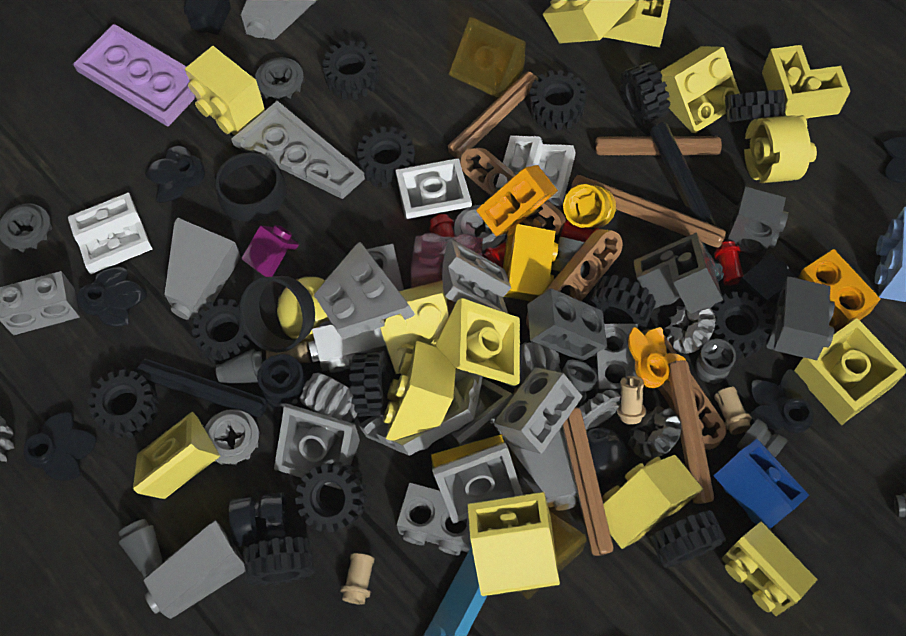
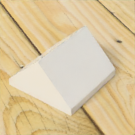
M459 158L396 170L405 219L472 207V201Z

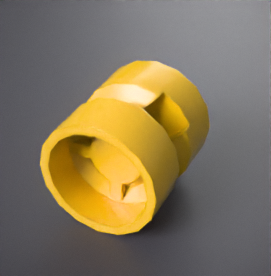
M581 184L573 187L566 194L563 202V211L567 220L575 226L581 228L602 227L608 224L614 217L616 200L613 194L604 187Z

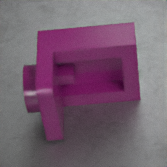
M275 224L274 227L260 226L241 259L265 277H272L287 250H296L299 244L291 239L292 233L280 225Z

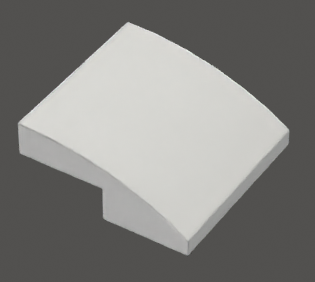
M510 136L503 164L515 174H518L525 167L538 165L558 190L548 201L553 205H563L576 152L573 145L543 144L541 137ZM501 173L496 185L497 190H500L508 183L505 175Z
M129 192L68 216L73 236L80 247L85 266L90 275L152 250Z

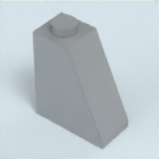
M247 0L241 13L246 34L257 38L263 37L275 40L317 0Z
M177 218L174 223L164 294L174 314L186 320L190 317L201 319L198 315L201 308L205 312L209 310L206 304L210 302L213 304L241 259L234 241Z
M494 425V436L502 435L503 441L508 447L513 465L534 493L545 492L548 507L555 506V510H567L577 506L576 502L580 501L562 426L544 452L539 454L513 446Z
M214 521L144 579L149 590L144 596L155 614L161 612L172 619L244 573V559L234 545L232 538L217 521Z

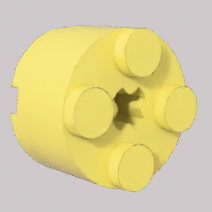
M803 115L758 118L752 120L747 128L745 139H750V149H744L745 162L753 180H760L759 183L798 180L806 173L809 162H814L816 159V146L810 142L807 120Z

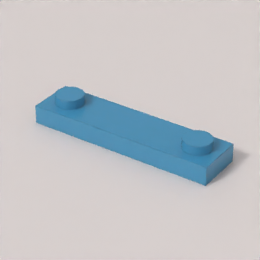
M472 546L424 636H467L487 597L482 596L480 593Z

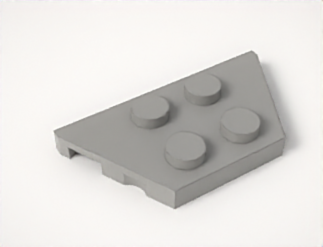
M361 242L354 246L314 294L342 339L358 335L365 330L384 327L385 322L383 319L401 314L404 320L415 315L410 305Z
M456 369L453 400L439 427L391 441L386 439L388 424L383 422L384 415L373 416L360 423L359 426L367 438L410 456L419 450L428 448L433 442L451 432L460 430L465 424L474 420L483 376Z

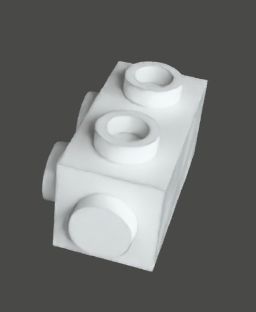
M329 320L321 323L318 328L312 329L315 341L308 342L312 361H320L322 371L329 370L331 373L349 369L350 364L353 363L352 356L356 352L385 351L389 355L380 328L365 330L358 335L342 339Z

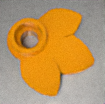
M635 327L631 329L628 336V346L636 361L635 372L637 377L642 378L644 385L649 388H657L665 381H670L668 364L674 361H686V359L679 354L667 353L662 328L652 329L645 334Z

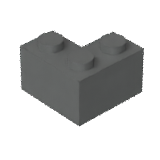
M697 233L634 260L638 282L642 288L646 287L649 290L648 294H653L655 297L656 305L654 309L662 305L672 304L681 297L688 312L692 314L699 310L709 309L714 304L723 301L713 263Z
M787 276L772 313L770 324L773 325L767 338L766 348L818 360L823 347H830L834 335V327L829 326L835 308V302L830 301V286Z

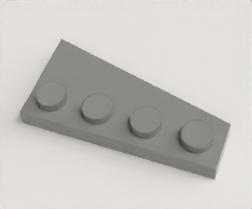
M278 101L231 138L235 147L247 153L265 155L278 168L341 199L365 180L362 170Z

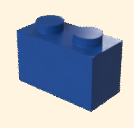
M758 439L737 453L714 475L725 492L736 500L745 510L748 517L755 524L762 522L769 530L809 496Z

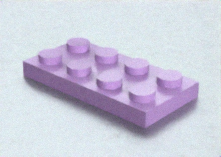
M115 24L74 63L77 72L167 127L196 98L187 85L190 81L185 71V65Z

